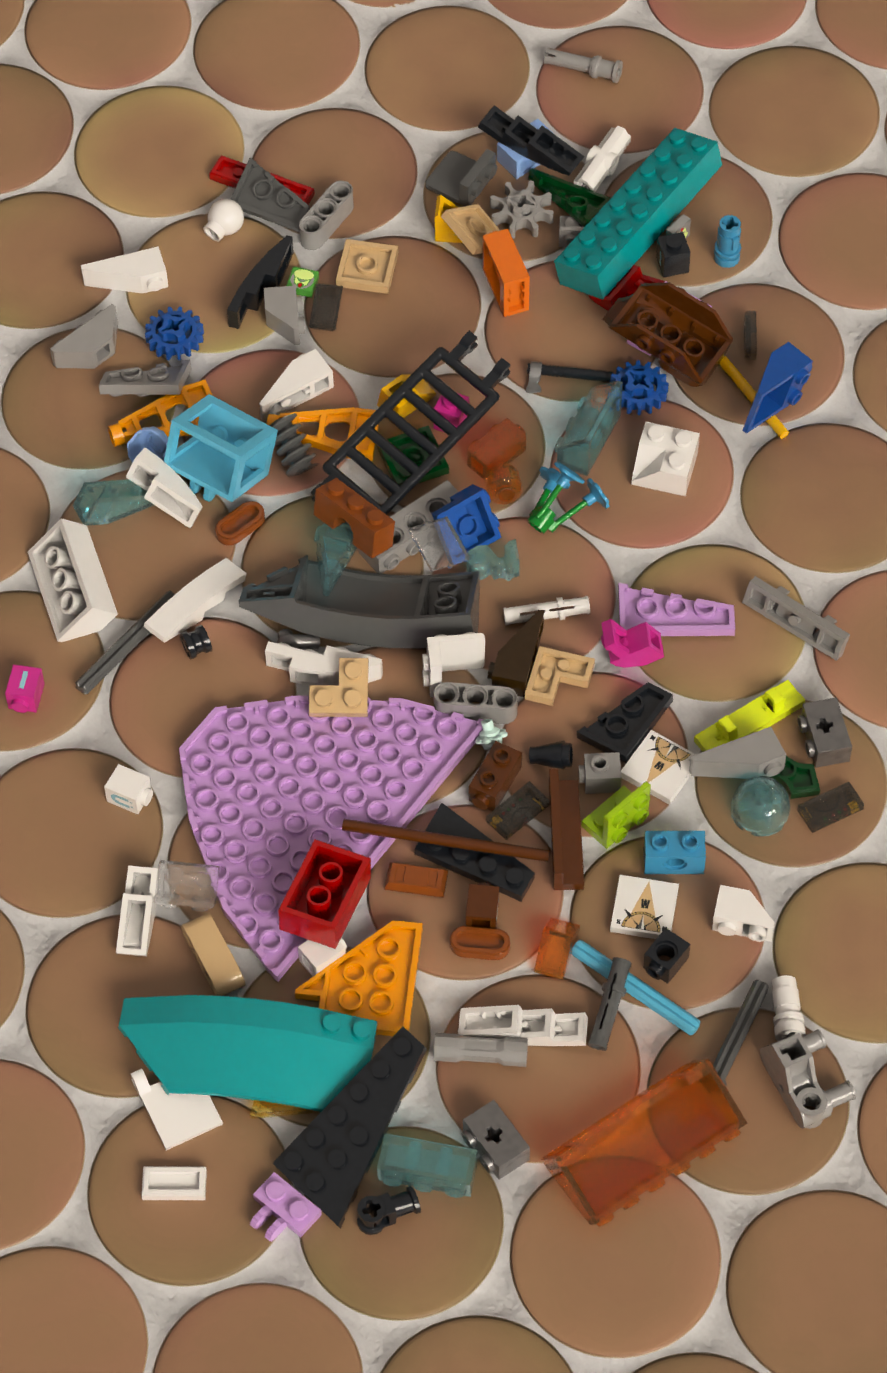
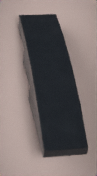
M495 105L478 125L479 129L520 155L567 176L571 175L584 158L581 153L544 126H541L538 130L519 115L514 120Z
M287 235L269 250L240 285L227 309L229 327L239 329L247 309L259 310L264 298V288L280 287L294 254L292 236Z

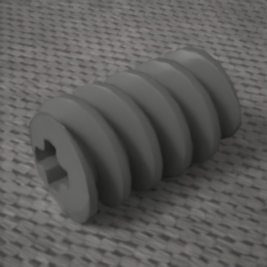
M296 413L284 416L269 425L278 430L274 447L281 446L276 454L279 457L286 456L281 461V464L284 467L291 466L286 471L289 477L300 475L319 464L311 463L316 453H306L312 446L311 443L302 444L301 442L307 434H297L296 432L302 424H292L291 422L297 416Z

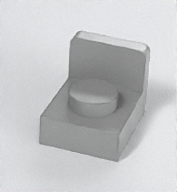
M560 216L559 247H567L584 228L571 216Z

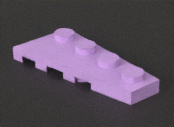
M618 583L619 625L625 630L647 622L659 631L661 636H735L734 605L699 598L693 601L683 599L682 595L679 594L662 595L654 593L653 589L642 587V590L628 588V584Z

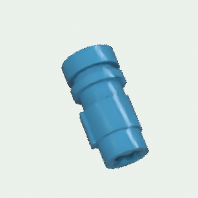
M733 215L721 218L717 241L715 242L714 261L724 268L734 267L740 261L741 222Z

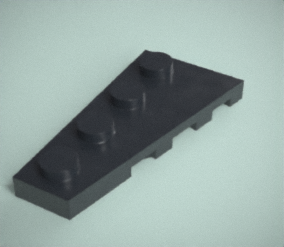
M443 803L440 804L425 830L434 833L492 841ZM418 842L415 847V855L475 882L499 886L500 893L522 902L535 878V872L512 856Z

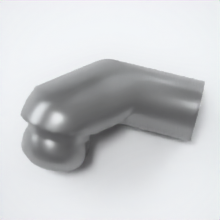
M283 629L278 633L277 643H286L298 649H318L320 637L310 634H293L291 630Z

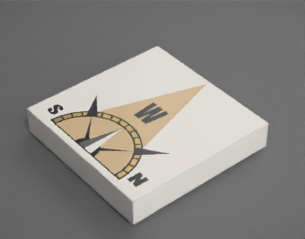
M650 730L622 768L621 777L637 787L647 781L651 785L650 794L670 805L690 778V757L696 754Z
M620 875L610 932L657 939L665 928L672 931L679 884Z

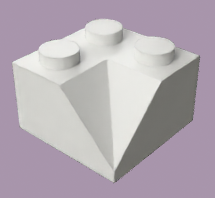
M645 422L638 446L631 485L686 496L698 454L700 433Z

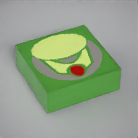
M293 266L286 286H296L297 295L312 298L319 279V271Z

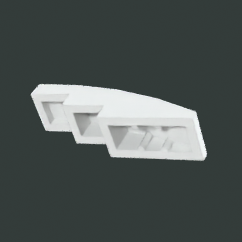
M227 558L223 559L200 574L170 598L144 623V628L164 643L201 622L205 611L223 602L227 591L245 582L247 573Z
M520 1005L461 1008L458 1034L466 1037L497 1039L504 1037L527 1038L528 1046H586L588 1016L585 1012L555 1014L552 1008L522 1010Z

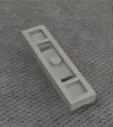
M756 576L750 580L742 603L837 661L842 657L850 634L835 625L837 623L836 619L829 615L824 618L787 596L790 591L782 586L776 589Z

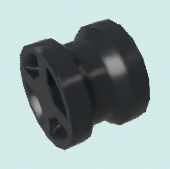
M202 625L196 626L192 632L184 631L180 633L182 645L190 660L196 658L197 654L201 652L209 653L212 651L210 639Z

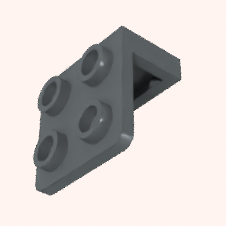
M486 149L481 157L475 161L456 151H450L426 180V188L460 205H471L496 174V153Z

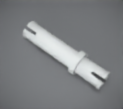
M585 596L563 600L562 597H558L556 601L509 608L504 607L505 625L527 622L534 614L520 616V613L544 610V620L552 618L565 620L567 616L590 614L589 598ZM567 606H574V607L571 608V609L549 611L550 609H553V608H561V607H567Z

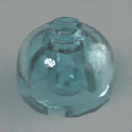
M754 776L743 781L736 788L731 802L732 819L737 827L741 830L744 828L752 832L751 835L757 837L770 836L779 832L790 815L791 808L788 792L782 784L774 778L767 776Z

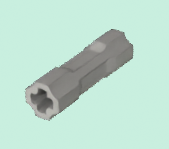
M435 1033L433 1059L434 1061L442 1062L472 1061L499 1063L503 1066L526 1067L528 1039L511 1037L501 1039L481 1038L450 1033Z

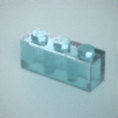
M385 1133L377 1166L378 1180L393 1187H398L402 1184L413 1186L421 1192L435 1190L445 1192L446 1195L455 1198L471 1197L478 1164V1150Z

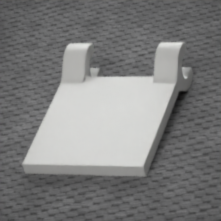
M143 1069L131 1073V1081L166 1150L223 1125L210 1095L172 1093L167 1095L161 1087V1081L154 1085H149Z

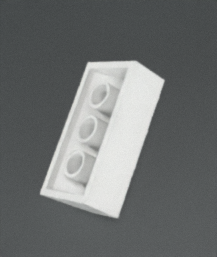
M61 518L27 552L58 642L99 632L118 615L87 525Z

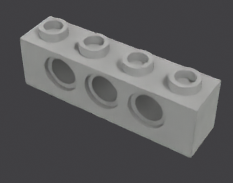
M446 480L390 516L395 521L393 543L396 544H393L390 549L374 558H370L360 549L359 554L379 574L394 569L400 561L410 555L417 554L422 547L431 541H437L441 538L431 513L451 502L450 497L459 491Z

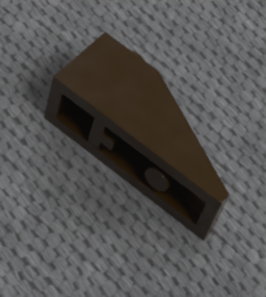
M538 610L498 651L496 662H490L487 679L492 680V686L509 687L516 692L517 696L525 697V691L544 628L543 610Z

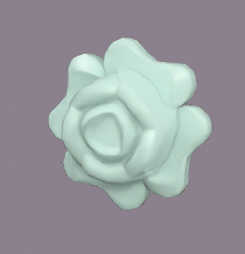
M485 719L481 721L483 730L479 733L475 743L482 745L483 749L488 750L492 748L495 741L503 744L502 738L508 736L506 729L494 727L492 719Z

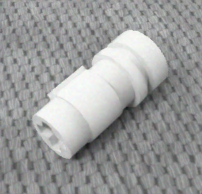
M788 975L774 978L772 980V998L776 1014L773 1017L775 1039L779 1041L797 1033L805 1036L804 1016L800 1013L801 1006L796 978Z

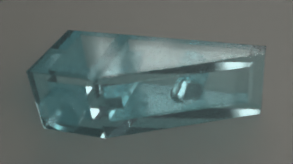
M125 479L84 482L73 507L84 525L90 526L112 523L152 507L154 504L144 498L146 490L131 480Z
M347 522L334 529L324 523L322 526L317 527L314 535V542H317L316 555L324 596H329L357 549L352 544L353 532Z

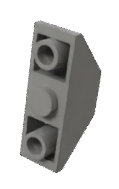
M111 304L104 310H100L89 321L79 325L71 334L64 339L58 340L50 348L53 365L56 368L95 369L113 356L116 350L118 330L116 307Z

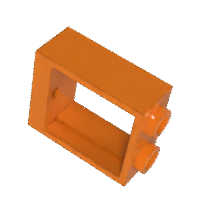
M509 230L493 231L483 235V271L503 317L528 311L530 276Z

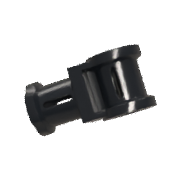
M408 1186L406 1191L390 1196L387 1192L379 1196H366L361 1199L357 1207L359 1229L365 1234L375 1235L381 1232L384 1227L395 1224L398 1217L412 1212L415 1214L421 1213V1207L414 1188Z

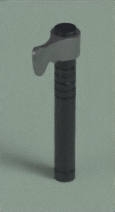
M531 361V363H528L527 368L529 382L526 393L541 392L542 388L538 385L541 375L610 382L613 372L554 365L547 366L542 364V362Z

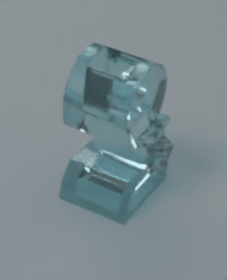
M516 539L509 541L504 546V557L502 558L497 557L488 545L476 546L470 549L466 555V571H479L480 580L491 575L494 580L504 578L510 581L520 574Z

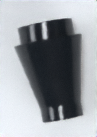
M563 740L530 747V764L563 770L565 767H572V744L565 743Z

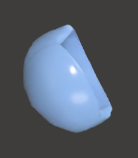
M155 426L143 427L127 443L129 459L133 463L136 456L144 448H147L164 461L168 436L164 431Z

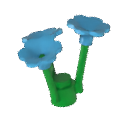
M557 461L554 465L560 472L556 469H548L542 466L539 469L540 476L547 481L543 487L544 492L535 508L529 514L530 517L527 519V522L542 534L547 530L553 533L560 524L585 506L589 507L593 503L598 502L605 509L609 508V500L599 485L594 483L591 478L587 479L590 493L582 498V502L554 521L553 518L556 514L549 507L562 488L569 489L570 481H577L583 484L585 480Z

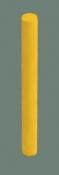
M724 356L719 365L752 404L756 391L728 357ZM776 415L766 420L780 439L785 438L789 434L787 428Z

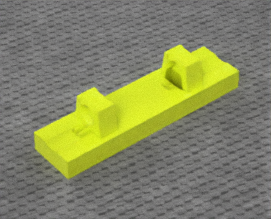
M786 680L696 734L694 742L704 752L768 728L802 708L805 699L792 683ZM767 703H769L773 707V712L766 705Z

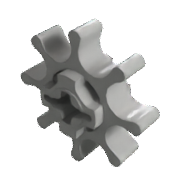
M529 181L528 187L521 191L515 190L511 182H506L505 194L507 197L499 198L495 195L490 197V208L501 210L492 214V221L496 226L501 223L510 224L509 232L512 238H515L516 231L522 228L529 229L533 237H538L539 225L536 222L545 221L549 224L553 223V210L543 209V207L551 205L552 194L547 192L541 196L534 195V181Z

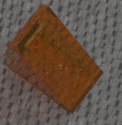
M550 918L542 932L534 972L564 979L580 925Z

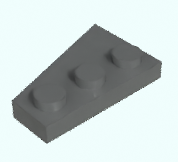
M251 157L249 158L231 200L237 202L245 213L300 233L299 222L310 210V206L290 189L283 186L268 171L266 172Z

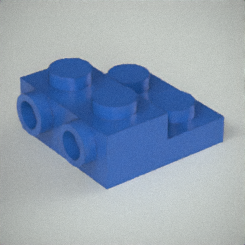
M474 484L451 496L449 504L431 513L448 558L454 564L502 538L498 529L500 527L499 520L491 511L489 505L491 503L489 494L484 488Z

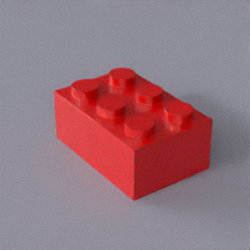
M315 839L279 908V930L336 949L371 879V858Z

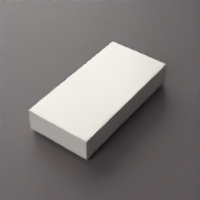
M143 1166L142 1200H206L207 1169L204 1166Z

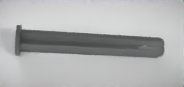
M760 980L753 981L710 1072L705 1073L703 1076L704 1082L710 1087L719 1090L726 1088L727 1083L725 1079L768 992L769 986L766 982Z

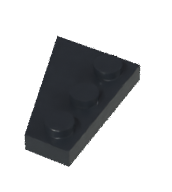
M648 682L621 701V705L609 713L604 712L598 716V721L588 728L584 726L578 730L577 738L605 753L620 752V760L627 763L650 730H652L673 702V694Z

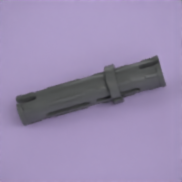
M614 957L612 959L613 962L607 982H604L602 985L604 993L591 1038L588 1042L590 1047L597 1050H607L621 997H624L627 991L624 987L632 963L623 958Z

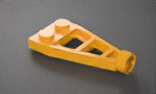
M206 379L185 385L180 395H165L119 420L118 423L109 425L108 433L113 446L116 447L128 443L133 435L142 429L139 422L152 415H158L162 424L158 429L164 431L169 437L171 422L168 421L165 415L166 411L178 404H184L188 409L208 394L212 395ZM199 417L191 421V423L198 426ZM180 430L179 437L191 435Z
M350 407L280 413L279 415L268 414L266 424L271 425L274 421L296 413L297 416L291 421L292 424L318 422V434H307L301 442L302 444L311 443L313 448L334 454L376 410ZM345 422L349 424L348 438L345 441H337L325 435L326 426L331 423ZM379 424L374 428L376 431H378ZM365 437L355 448L370 461H373L376 444L368 437Z

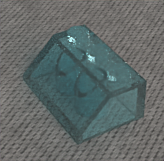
M617 380L592 387L587 397L583 396L577 408V415L569 419L564 438L560 437L556 443L555 453H557L558 463H562L572 471L588 476L621 416L623 382Z

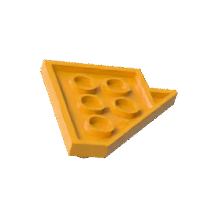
M392 920L296 988L295 999L320 1001V1009L377 1021L376 1035L394 1036L402 1026L409 1031L423 923Z

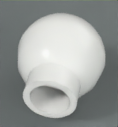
M220 199L214 202L208 212V223L203 227L206 235L212 240L219 242L224 235L228 236L237 232L244 222V213L241 206L231 199Z

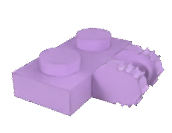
M274 1172L253 1194L254 1200L263 1207L255 1214L249 1225L254 1229H258L271 1215H274L277 1219L265 1233L264 1237L272 1242L286 1227L301 1238L318 1220L322 1212L321 1209Z

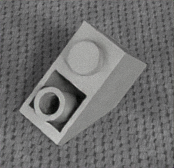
M296 286L264 288L266 325L294 345H300V334H305L304 317L298 318V313L303 312L302 296H297Z

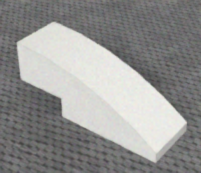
M144 448L134 459L126 478L147 491L144 496L146 500L188 528H191L203 506L185 481L169 465L150 450Z
M128 866L126 888L122 897L116 954L147 957L161 871L158 868Z

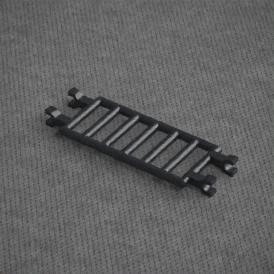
M470 330L451 352L443 347L437 348L323 464L322 468L329 476L311 491V495H313L312 501L315 502L317 488L338 478L387 515L499 400L500 396L493 388L510 374L508 369L510 364L501 358L483 380L465 366L461 360L478 346L475 342L477 336ZM441 360L486 397L476 408L431 372ZM422 379L467 416L457 428L412 391ZM403 398L449 435L438 447L393 410ZM385 417L429 454L420 466L415 464L374 429ZM365 437H368L411 474L400 486L355 448ZM346 456L350 457L392 493L382 505L337 468ZM345 522L344 528L353 535L350 525Z

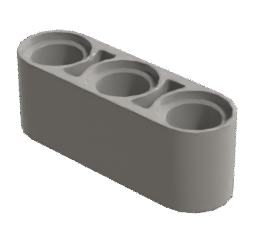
M336 181L331 184L300 220L299 229L302 247L307 250H317L322 247L354 208L353 187L349 182Z
M442 682L435 687L433 692L435 710L442 713L452 714L456 712L464 714V718L476 721L478 719H492L493 723L509 724L517 717V694L509 687ZM449 699V700H451V701H450V702H444V701H442V700ZM501 704H507V705H509V706L503 707V706H500V705H501Z

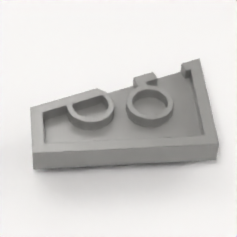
M190 359L182 360L181 366L168 368L166 363L156 364L155 368L148 371H142L139 367L107 371L99 383L100 394H109L113 397L122 396L123 394H136L139 397L148 395H180L192 369Z

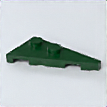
M531 168L529 171L528 180L534 181V185L544 194L550 192L552 194V201L583 227L611 199Z

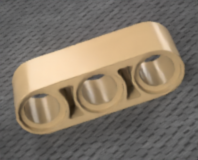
M206 913L181 925L183 935L215 996H224L246 985L241 970L210 913Z

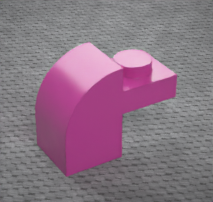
M612 619L601 623L603 631L601 641L604 648L609 651L611 664L624 668L636 667L664 658L661 633L647 622L625 630Z

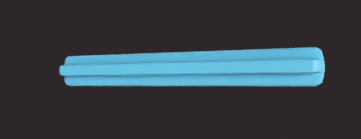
M578 940L572 947L571 954L608 979L613 961L583 940ZM630 972L628 973L624 987L628 994L688 1035L696 1033L700 1026L699 1019Z

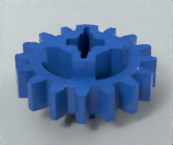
M170 306L167 309L168 312L164 313L158 310V317L150 316V324L145 325V339L149 345V350H156L157 357L166 354L167 360H170L172 356H176L178 360H181L182 354L190 357L191 349L199 350V343L204 341L203 324L200 323L199 316L193 317L192 310L184 313L182 307L179 306L177 311H173Z
M637 360L634 366L626 362L625 369L619 366L616 368V374H611L609 393H611V401H617L618 409L626 407L627 414H630L632 410H636L637 415L640 416L642 410H646L648 414H651L652 407L661 408V401L666 402L669 383L666 382V374H660L659 366L652 369L650 368L651 362H647L643 366L640 360Z

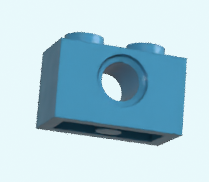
M645 831L643 847L644 874H704L706 861L705 831Z

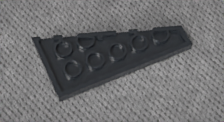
M403 1026L273 1162L340 1229L351 1202L353 1203L356 1198L358 1187L365 1173H368L389 1129L388 1125L394 1113L398 1111L401 1104L400 1100L408 1084L411 1083L427 1050Z

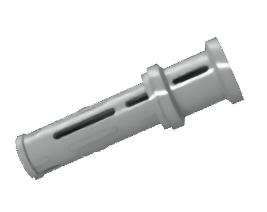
M549 47L545 52L548 56H544V64L587 72L595 79L603 77L611 79L613 83H618L622 74L623 62L621 60L616 62L602 59V56L599 55L590 58Z

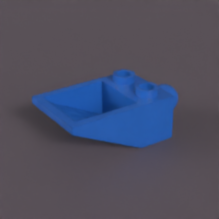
M790 342L779 347L770 355L742 430L746 434L787 406L795 405L802 397L803 393L801 390L811 375L810 371L812 370L813 360Z

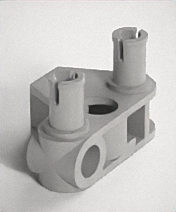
M819 1029L805 1036H801L800 1033L793 1034L760 1048V1056L768 1074L794 1120L802 1129L818 1127L825 1118L831 1116L834 1107L856 1099L854 1087L848 1080L826 1091L821 1089L817 1082L812 1053L826 1048L825 1038ZM805 1106H812L815 1110H809Z

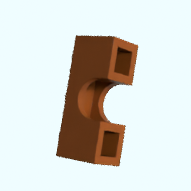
M338 478L316 489L314 515L332 529L347 522L353 532L352 544L370 558L378 556L393 546L395 521Z

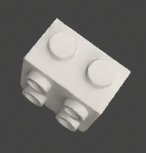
M466 632L461 635L447 636L440 634L434 637H427V654H422L423 686H429L430 698L434 697L435 687L442 683V672L484 667L485 635L483 633Z

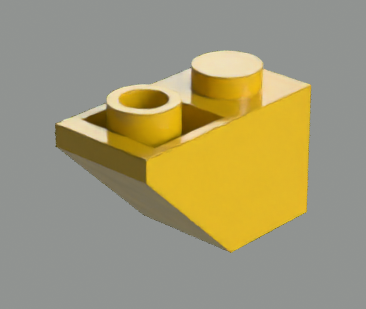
M402 374L381 388L377 406L380 407L411 374ZM423 379L412 389L425 402L436 396V392ZM403 398L393 410L405 418L415 411L416 408Z

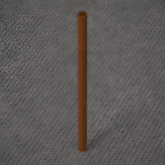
M344 819L342 824L343 831L549 862L550 850L350 819Z

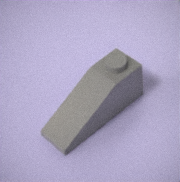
M770 726L691 756L689 772L691 776L740 779L772 777L784 770L786 753Z

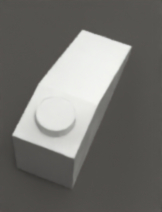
M159 247L81 265L84 286L135 293H147L168 287L167 272Z
M316 349L303 353L292 360L261 400L259 405L262 422H267L268 414L279 415L334 387L333 370Z

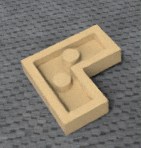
M539 646L525 691V700L553 706L560 682L588 688L595 666V659Z
M339 658V686L310 685L309 717H368L369 659Z

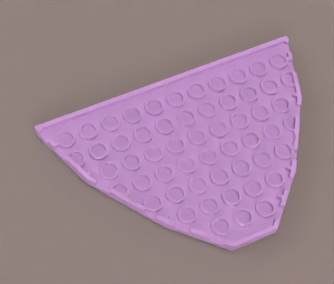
M296 695L285 697V700L268 702L267 700L244 703V706L215 707L179 747L189 824L222 911L264 965L267 972L277 982L298 959V946L308 940L279 930V908L314 840L316 839L371 858L372 869L396 839L343 831V820L350 819L406 828L473 747L476 738L483 730L481 725L483 719L476 721L464 718V714L456 712L452 714L442 713L435 710L434 706L403 698H389V701L371 700L369 697L368 717H309V696Z

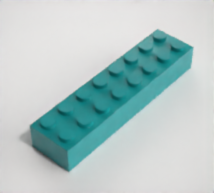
M674 128L554 260L560 285L603 300L722 166L718 141Z

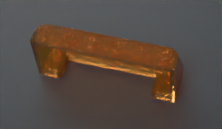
M709 1058L694 1060L665 1076L546 1154L541 1160L589 1225L597 1224L600 1227L610 1222L614 1218L613 1212L623 1207L626 1210L640 1201L638 1196L648 1190L651 1193L665 1185L664 1179L672 1173L677 1176L691 1167L689 1162L699 1156L700 1159H703L716 1150L714 1145L723 1139L725 1142H728L741 1134L739 1129L746 1125L747 1121Z

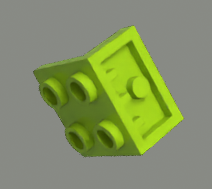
M645 781L633 792L627 787L622 786L582 820V827L606 849L614 842L616 844L621 842L626 837L628 830L635 824L637 826L641 825L649 816L651 785Z

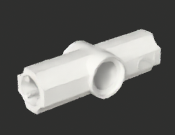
M620 126L611 127L599 146L594 145L590 149L585 165L574 179V184L595 192L606 176L610 177L614 174L619 163V157L631 142V135L626 132L625 128Z

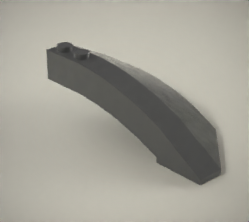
M308 555L298 559L299 565L289 570L287 567H283L267 575L266 582L258 586L251 583L243 587L239 599V607L302 633L363 646L427 648V637H434L440 634L449 636L461 635L466 632L478 633L480 572L435 575L368 573L308 560Z

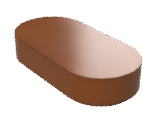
M248 501L227 514L215 526L217 540L224 545H235L264 523L265 512L263 506L257 502Z
M460 926L453 930L450 935V948L455 955L463 958L500 960L506 957L510 951V938L505 931L497 928Z

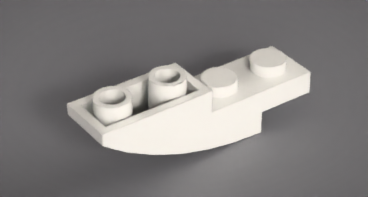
M268 641L265 649L266 666L289 671L290 682L339 686V658H368V683L381 679L383 675L382 659L372 654L352 652L344 647L327 645L324 655L311 649L302 650L291 647L286 643Z

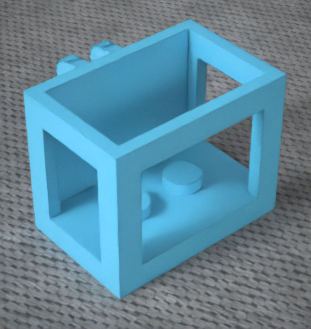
M208 394L171 421L164 462L176 473L190 480L189 488L194 494L198 493L201 487H204V500L210 502L217 494L233 502L268 476L278 430ZM197 417H199L198 426L191 423ZM180 430L193 436L177 448Z

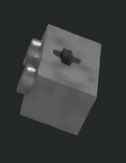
M837 697L803 703L801 715L797 717L798 727L801 733L805 732L807 738L805 740L806 753L808 758H813L815 768L849 762L852 744Z
M492 1100L463 1119V1132L461 1133L463 1140L470 1149L475 1147L481 1155L479 1159L484 1169L488 1173L493 1172L498 1180L530 1160L529 1145L495 1100Z

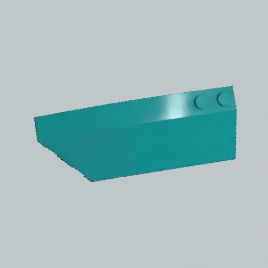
M178 995L124 998L118 1029L124 1037H128L137 1049L136 1053L149 1071H153L161 1081V1087L167 1095L172 1093L235 1097L322 1112L371 1060L377 1021L286 1002L229 996Z

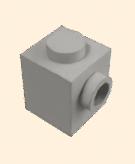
M620 752L584 754V765H578L579 783H585V794L615 793L621 788Z

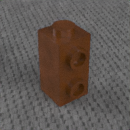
M495 741L469 785V801L479 809H488L496 812L522 767V752Z

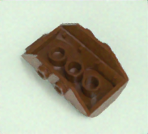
M670 282L641 284L634 294L618 298L602 319L609 325L610 329L637 345L641 350L657 358L660 367L664 371L692 387H699L707 382L719 366L733 341L732 336L716 310Z

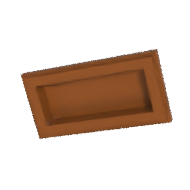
M389 862L385 890L444 898L448 870Z

